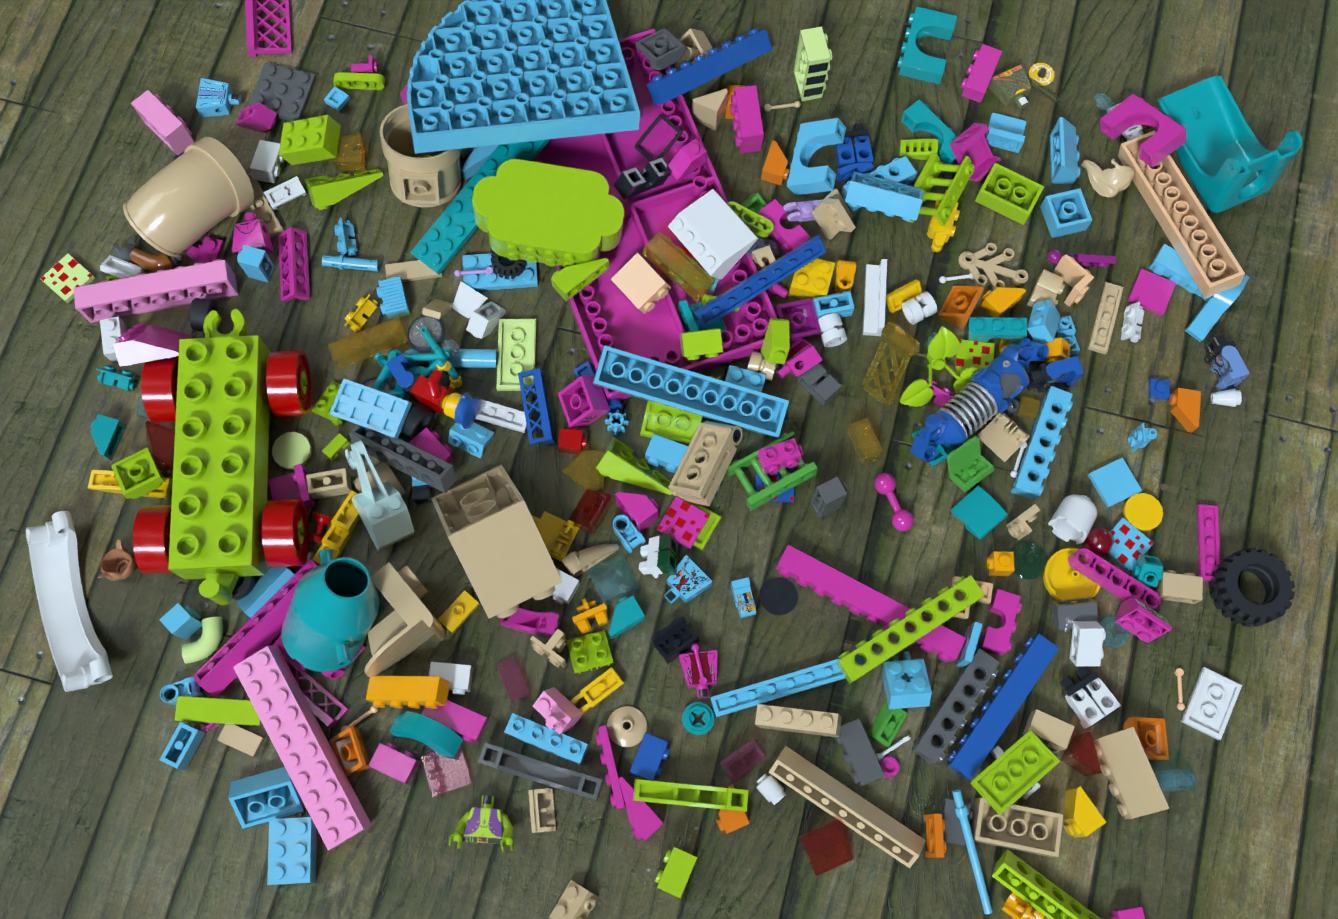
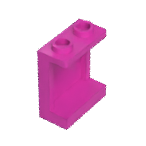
M972 124L949 144L958 165L962 164L965 156H969L975 169L969 181L977 182L982 180L984 175L992 169L993 165L1001 161L1000 157L993 156L984 136L989 131L987 124Z

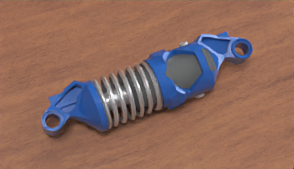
M1025 338L1019 344L1004 347L1001 354L988 367L979 369L972 375V380L967 386H964V389L960 390L959 394L954 395V398L950 399L949 403L944 404V408H940L934 414L928 415L925 428L919 433L912 444L911 454L921 460L931 462L937 455L936 448L938 444L963 445L992 416L1006 410L1011 405V399L1028 386L1029 362L1045 360L1049 353L1048 346Z

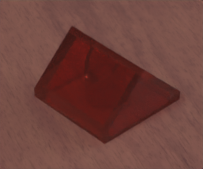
M586 489L569 520L574 522L575 526L594 536L613 504L612 496L607 493Z
M1091 731L1074 736L1061 761L1085 777L1102 773Z

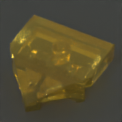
M583 451L562 472L568 475L577 484L578 488L602 490L604 488V476L599 473L596 466L603 455V451Z

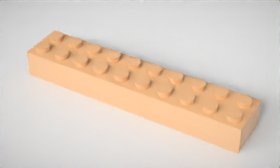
M1152 131L1122 143L1118 154L1123 166H1129L1134 169L1133 182L1204 298L1206 299L1239 286L1245 272L1172 157L1168 155L1153 168L1139 159V146L1156 132Z

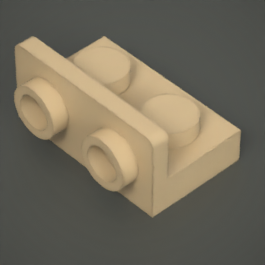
M1036 504L1007 524L1008 531L1012 537L1020 540L1032 532L1028 524L1037 518L1035 514L1040 511Z

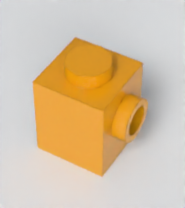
M1062 337L1055 338L1051 342L1042 343L1049 348L1048 356L1043 360L1045 363L1050 364L1070 358V344Z
M994 551L987 558L989 576L1011 575L1014 572L1013 552Z

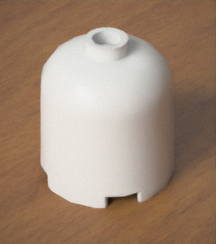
M1072 494L1063 499L1048 525L1053 527L1052 532L1066 542L1071 539L1076 541V544H1081L1085 541L1097 518V508L1089 497Z

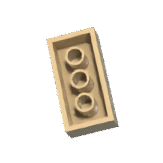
M976 798L971 832L974 842L1047 857H1059L1063 814L1013 804L1003 814L999 815L984 798Z

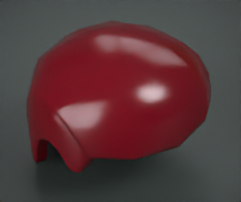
M1096 526L1090 529L1082 544L1084 548L1101 557L1111 551L1115 541L1110 530L1105 527Z

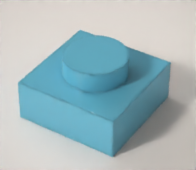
M335 86L324 98L326 104L339 112L350 100L348 94Z

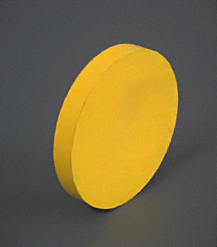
M1066 548L1059 550L1047 560L1044 566L1043 581L1045 587L1056 600L1093 598L1101 587L1070 567L1068 557L1080 549Z

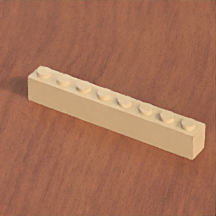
M787 746L783 748L768 773L908 868L913 865L921 854L925 839Z

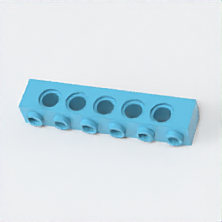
M1050 386L1046 391L1018 470V476L1015 478L1011 490L1012 493L1032 501L1041 495L1044 489V485H1041L1043 478L1046 479L1050 468H1047L1048 464L1053 461L1056 451H1053L1054 447L1059 444L1062 436L1059 434L1060 429L1064 428L1067 422L1066 412H1069L1073 405V401H1071L1072 393ZM1052 407L1056 408L1059 413H1055ZM1046 424H1050L1053 430L1048 429ZM1040 440L1045 441L1047 447L1042 446ZM1034 457L1039 458L1041 464L1035 462ZM1028 474H1032L1036 481L1030 480Z

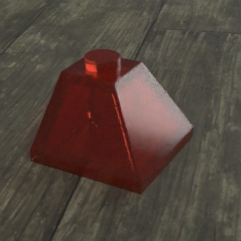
M147 420L145 422L147 447L159 471L172 475L175 429Z

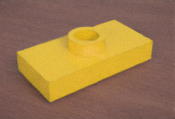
M916 279L886 295L887 305L891 313L902 309L904 302L915 299L916 296L923 293L920 281Z
M464 590L438 618V621L451 633H454L479 606V602Z

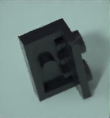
M683 616L673 620L670 625L656 632L651 637L655 649L667 664L690 649L693 644H697L700 641Z

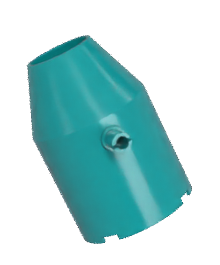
M323 549L319 551L321 565L309 570L297 584L283 622L281 635L284 648L292 659H296L307 669L318 672H330L351 664L352 660L359 654L378 614L379 596L367 568L361 562L347 557L333 560L332 550Z

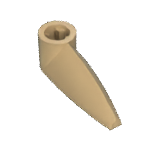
M603 544L578 552L574 551L564 557L562 562L571 576L575 578L619 550V546L617 544Z

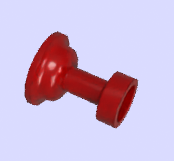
M312 512L317 524L314 533H309L307 539L322 543L323 537L321 534L324 525H329L333 518Z

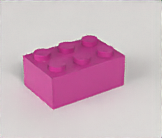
M756 85L737 87L734 90V95H731L732 104H730L731 115L734 114L732 124L733 130L736 131L735 145L739 147L740 153L761 151L764 133Z

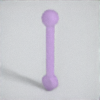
M487 267L485 270H456L454 274L456 277L481 273L492 275L493 269Z

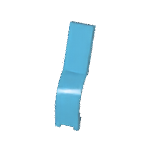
M1244 276L1239 286L1213 295L1204 304L1185 331L1199 342L1203 341L1224 311L1240 295L1249 276Z

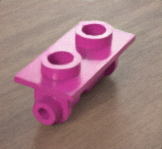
M932 380L930 388L933 390V394L936 395L933 403L944 408V404L949 403L950 398H954L952 397L953 392L945 387L942 390L937 388V383Z

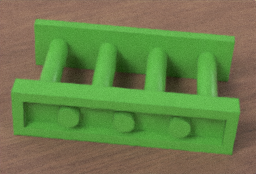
M793 431L789 434L784 433L779 436L778 440L768 444L763 448L793 438L795 439V433ZM758 451L739 461L734 460L727 469L728 477L736 474L749 494L747 507L750 511L817 474L815 463L807 464L801 458L800 463L797 465L799 467L798 471L791 473L786 468H782L779 471L782 476L781 480L776 483L772 482L768 474H764L757 458ZM750 465H753L765 484V489L760 492L755 491L743 472V469Z

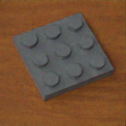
M265 63L248 106L260 102L277 113L276 118L289 121L301 120L317 79L316 75Z

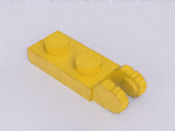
M611 667L583 688L570 702L576 705L584 697L588 703L579 708L584 714L616 691L624 682Z

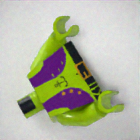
M482 795L481 808L472 807L470 811L463 815L457 823L454 833L449 837V846H451L452 842L457 841V848L459 849L463 838V842L500 844L502 852H504L506 845H510L511 851L514 850L512 841L513 826L507 814L503 813L501 809H493L495 796Z

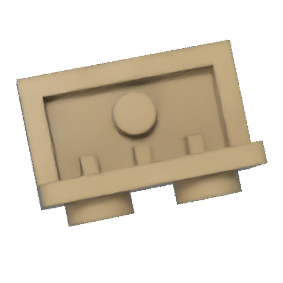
M571 880L549 918L586 919L590 911L595 907L598 896Z

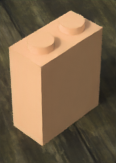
M638 253L611 278L619 289L644 314L651 311L655 304L664 298L671 289L666 281Z

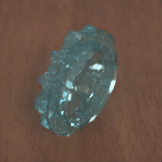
M1108 616L1099 623L1106 633L1103 644L1110 648L1123 646L1127 643L1130 636L1128 630L1123 629L1114 622L1116 616ZM1115 626V630L1121 634H1116L1113 638L1112 633L1108 629H1112Z

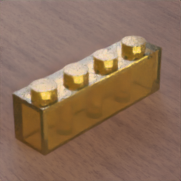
M659 232L645 245L642 254L696 302L712 289L715 279L703 270L695 260L687 256L682 248L677 247L671 242L668 236Z
M396 317L327 346L338 369H341L406 343L408 340L399 317Z

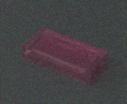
M515 657L496 665L511 703L530 695Z

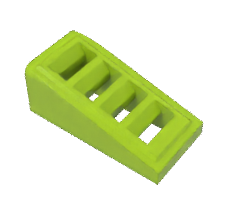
M938 139L900 141L899 158L906 156L909 159L928 160L931 154H937ZM906 146H909V152H906Z

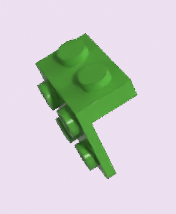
M977 436L966 440L962 446L952 450L947 457L949 479L964 492L994 471V466L981 455L980 439Z

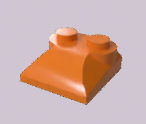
M1130 717L1124 722L1123 730L1134 727L1148 760H1169L1165 719Z

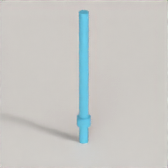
M957 789L952 791L956 804L954 808L955 813L960 819L984 914H991L993 911L967 817L969 815L967 805H964L961 790Z

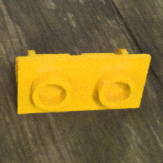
M370 294L366 298L362 296L356 304L358 306L355 312L351 310L346 316L345 320L347 322L344 326L346 327L349 323L352 331H360L367 321L362 316L363 313L370 317L378 308V302L374 299L370 301L368 299Z

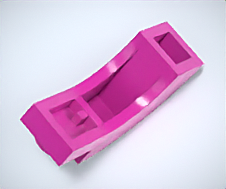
M519 608L511 616L501 618L499 625L528 634L551 637L558 627L559 615L553 612L539 613Z

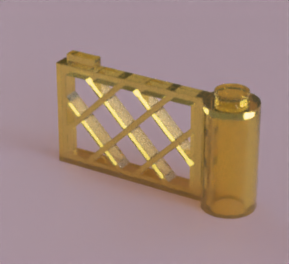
M893 321L887 323L882 329L881 336L883 339L861 384L862 389L885 406L893 404L897 395L895 391L911 356L916 355L920 349L919 341ZM886 345L890 349V355L888 356L885 355ZM898 355L903 358L899 366L896 358ZM891 358L893 368L888 369L886 361ZM881 362L883 371L878 373L877 365ZM894 371L895 378L890 382L889 372ZM884 374L885 384L880 385L879 376ZM872 378H874L875 388L873 389L868 386ZM885 387L887 389L886 398L882 396L881 390Z

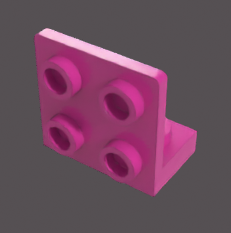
M302 464L294 466V473L269 480L273 500L300 498L303 500L306 508L315 506L314 499L308 494L306 478L308 473Z

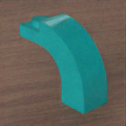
M406 711L404 715L398 714L389 731L393 736L411 738L422 742L440 756L454 758L463 742L459 735L443 724Z

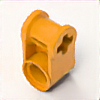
M837 261L835 273L836 294L851 292L856 272V262Z

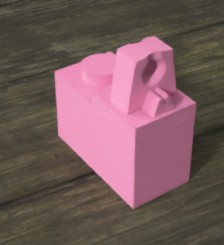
M555 687L543 691L533 705L546 719L545 725L550 730L555 729L559 734L572 729L583 715Z

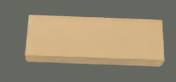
M420 260L385 265L386 279L400 275L402 281L407 282L443 277L442 272L438 275Z

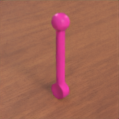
M693 644L691 649L694 651L700 675L699 683L700 685H706L707 679L704 677L698 652L699 645Z

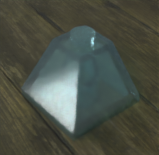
M623 555L587 570L602 604L605 603L607 605L639 590Z

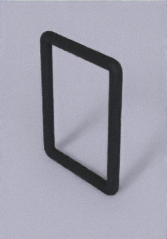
M659 115L634 146L650 162L654 160L638 146L661 118L675 129L678 134L657 159L662 158L682 134V131L664 115Z

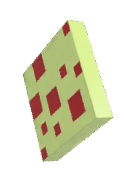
M66 254L40 279L65 302L69 303L74 298V288L80 287L83 284H89L95 277L73 257Z

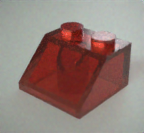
M839 820L830 822L798 837L815 877L853 860L848 840Z

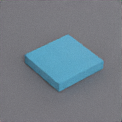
M1123 457L1088 474L1107 508L1142 491Z

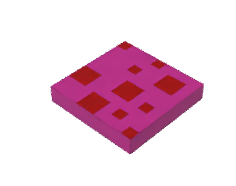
M676 496L657 527V531L662 534L671 533L678 543L691 549L710 515Z

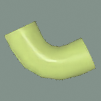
M222 617L202 619L203 631L200 639L192 643L182 644V657L185 664L208 658L217 650L223 636Z

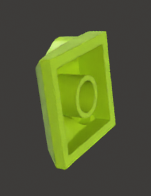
M148 447L111 465L121 491L127 499L139 498L159 488L164 481V477L160 473Z

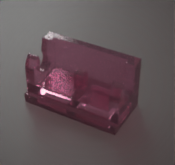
M752 739L721 761L719 765L733 783L765 759V755L755 740Z

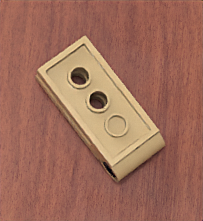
M704 421L699 424L668 487L671 492H676L675 497L677 496L684 501L710 506L737 450L734 445H738L742 440L743 432L741 427L712 421Z

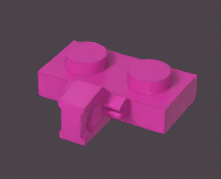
M205 237L202 245H197V248L191 246L185 250L187 257H192V260L196 261V263H209L219 259L224 242L223 240Z

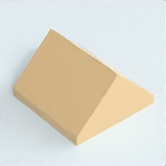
M727 89L693 99V121L716 131L726 112Z

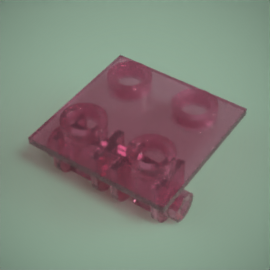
M461 745L454 758L440 756L436 752H430L425 754L426 756L421 757L432 797L472 783Z

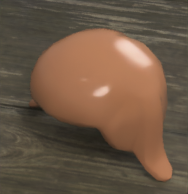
M120 539L116 542V548L109 551L101 561L102 573L98 578L106 577L111 581L123 580L134 572L136 566L135 559L122 546Z

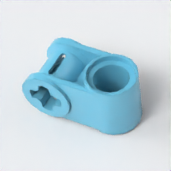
M618 515L614 518L613 530L629 553L639 544L646 542L627 516ZM623 521L627 524V527L625 529H618L616 524Z
M193 677L166 685L160 691L161 700L170 705H176L178 696L204 697ZM175 690V691H176L175 697H174L173 699L169 700V698H168L169 693H170L171 691Z

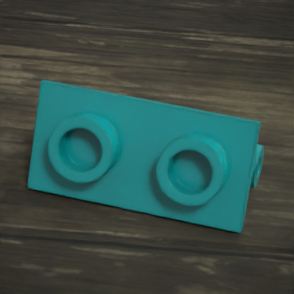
M104 365V368H96L97 371H101L97 376V380L100 383L115 386L116 380H118L117 388L127 391L135 390L136 383L134 381L141 378L135 376L132 371H117L114 366Z

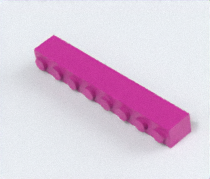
M310 559L193 675L199 686L215 698L226 690L227 686L238 677L233 667L266 646H269L271 641L278 634L282 633L283 622L298 582L304 574L318 565Z

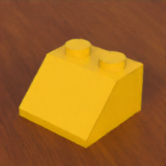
M1081 786L1069 788L1065 791L1062 813L1065 825L1063 827L1070 836L1074 838L1087 837L1106 823Z

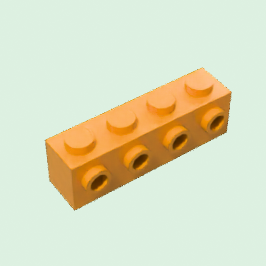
M373 676L369 679L366 700L372 702L374 707L385 708V705H390L394 708H402L403 705H408L410 708L418 709L420 705H423L426 708L437 709L438 706H446L450 681L440 676Z

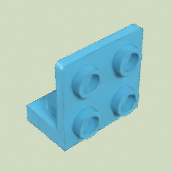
M992 113L988 125L989 131L985 137L988 145L1019 153L1025 139L1023 134L1026 121Z

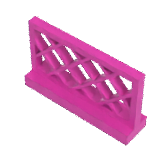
M245 0L249 57H256V54H292L289 0H285L281 4H278L275 0H267L263 4L257 0ZM270 3L277 7L272 12L266 8ZM262 10L268 14L264 19L258 16ZM280 10L286 14L282 19L275 15ZM271 18L277 21L273 27L266 23ZM263 25L269 29L265 34L258 31ZM281 25L287 29L283 34L276 30ZM271 33L278 36L273 42L267 38ZM263 40L270 44L266 48H259V44ZM283 40L287 43L288 48H280L277 44Z

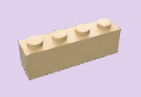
M757 704L755 725L765 729L840 738L842 717L837 713Z

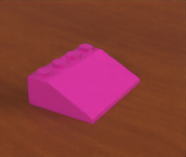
M145 323L134 325V328L128 329L129 332L123 333L124 336L118 337L119 340L113 346L119 366L121 367L179 356V340L195 339V337L155 325L145 326Z

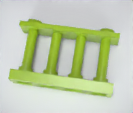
M938 154L930 155L913 186L924 190L919 214L936 216L940 225L945 226L969 178L974 172L975 167L969 156H965L961 165L943 164ZM941 171L957 172L953 180L937 178ZM934 185L949 187L946 194L930 193ZM926 200L941 201L938 209L922 207Z

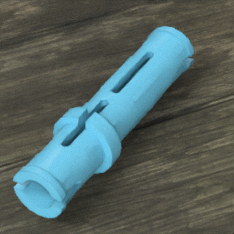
M323 255L322 266L336 267L340 270L346 268L378 272L380 261L349 258L344 255Z

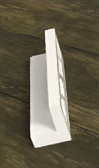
M881 259L880 265L866 264L863 335L881 336L885 328L887 259Z

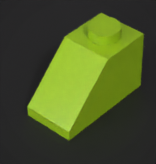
M770 318L761 353L767 363L785 364L790 349L789 321Z

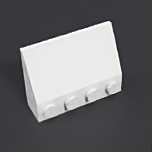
M714 189L681 211L668 225L670 230L709 275L721 280L758 240V237Z

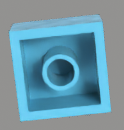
M1081 188L1046 196L1040 206L1051 238L1085 231L1092 222Z

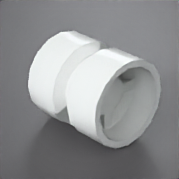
M925 291L916 296L915 299L904 302L902 310L906 319L914 325L922 321L924 317L927 318L937 312V305L933 297Z
M838 313L828 314L818 319L821 333H823L821 338L825 347L838 346L847 340L845 330L841 328L843 323Z

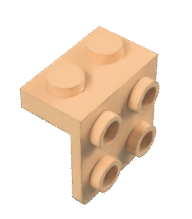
M1066 254L1061 258L1054 270L1058 276L1063 277L1064 281L1073 288L1064 303L1069 307L1074 302L1078 304L1085 296L1084 294L1090 289L1088 286L1094 277L1087 269L1081 267L1073 257H1069Z

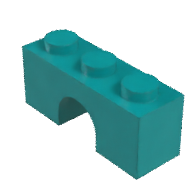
M969 317V340L988 342L991 338H1003L1007 341V344H1019L1027 338V318Z

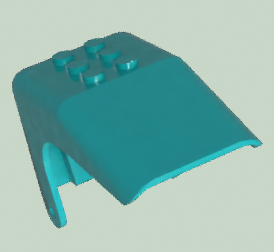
M1218 75L1157 99L1161 112L1164 115H1168L1177 124L1185 127L1186 142L1176 149V153L1181 166L1206 206L1214 213H1220L1270 191L1296 156L1303 143L1299 132L1293 130L1285 136L1275 151L1264 148L1245 121L1223 78Z

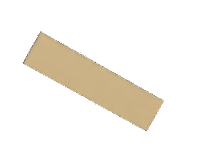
M251 172L247 175L254 192V202L251 209L256 214V219L267 225L270 238L284 232L260 184L257 180H253Z
M1108 282L1104 283L1087 349L1102 354L1108 352L1124 287Z

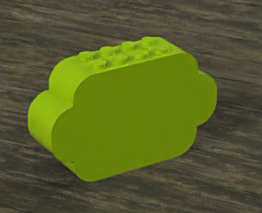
M510 159L499 166L496 176L481 179L473 191L472 205L476 225L482 231L488 233L491 249L496 254L507 257L510 260L521 259L529 263L540 262L545 263L547 266L558 265L565 268L598 260L600 251L614 249L619 244L622 236L623 205L616 197L608 195L609 185L604 176L594 171Z

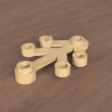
M988 243L984 249L976 253L966 251L959 256L958 262L963 269H969L975 279L976 286L984 287L988 277L993 285V290L997 288V284L1005 287V283L998 280L995 273L1012 278L1013 283L1017 286L1024 285L1028 280V273L1025 270L1014 271L997 265L1004 261L1012 260L1014 251L1010 248L1005 249L1003 254L988 261L979 259L986 255H994L997 250L994 243ZM977 267L983 269L987 277L980 275ZM978 279H982L984 283H980Z

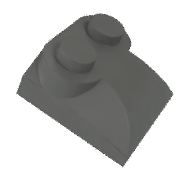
M665 28L635 43L636 47L650 61L651 68L655 70H662L678 62L685 53V45Z

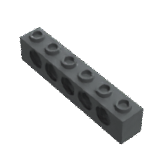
M356 425L349 433L353 443L360 440L363 442L367 454L444 493L457 480L453 465L399 438L395 439L360 425Z
M981 649L975 651L972 662L966 665L912 749L913 752L932 765L937 763V761L940 763L946 755L945 748L947 745L951 746L957 738V735H955L957 729L964 727L968 720L966 715L969 711L973 712L978 704L976 699L988 689L989 686L986 683L998 673L999 669L997 666L1000 663ZM975 669L982 672V679L976 678L974 674ZM965 686H969L972 689L971 696L965 694ZM954 702L962 706L961 713L954 710ZM944 719H948L951 722V729L944 728ZM933 736L940 738L941 744L939 747L932 743Z

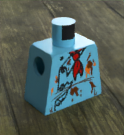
M686 555L677 566V574L671 575L667 579V584L671 589L664 597L671 604L679 597L687 603L711 587L712 580Z

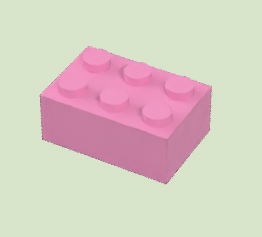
M147 90L131 103L143 122L177 155L194 143L191 138L192 133L186 127L183 119L179 116L176 117L174 111L168 105L165 106L157 94L153 95Z

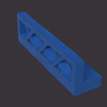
M540 368L520 372L518 377L530 445L545 442L548 446L555 445L544 374ZM533 375L534 382L529 387L524 384L523 377ZM531 392L537 395V400L533 405L527 401V397ZM534 409L540 412L537 422L530 419ZM537 427L543 430L544 437L533 438V433Z

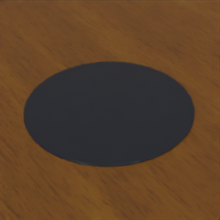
M770 579L761 588V604L771 614H787L797 604V590L787 579Z

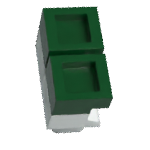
M671 533L649 538V544L641 546V556L644 559L647 558V561L639 563V570L643 575L652 574L657 578L659 574L667 573L669 576L677 574L679 543Z

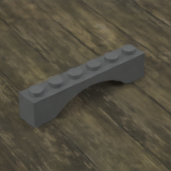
M485 742L478 763L594 801L598 800L603 784L602 779L542 762Z

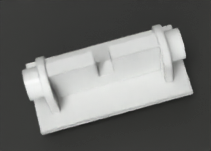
M1140 302L1126 306L1121 340L1130 338L1131 342H1138L1141 338L1142 327L1137 324L1143 323L1145 311L1140 306Z

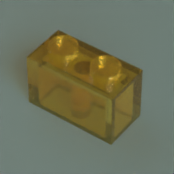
M865 418L850 424L847 432L862 465L879 459L883 450L869 419Z

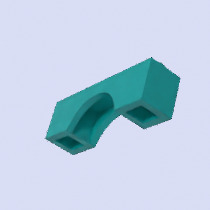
M919 99L903 112L901 122L913 133L925 131L934 135L940 144L938 153L940 160L944 164L955 165L957 160L949 144L957 136L951 128H948L942 122L939 116L930 110L927 104H924Z

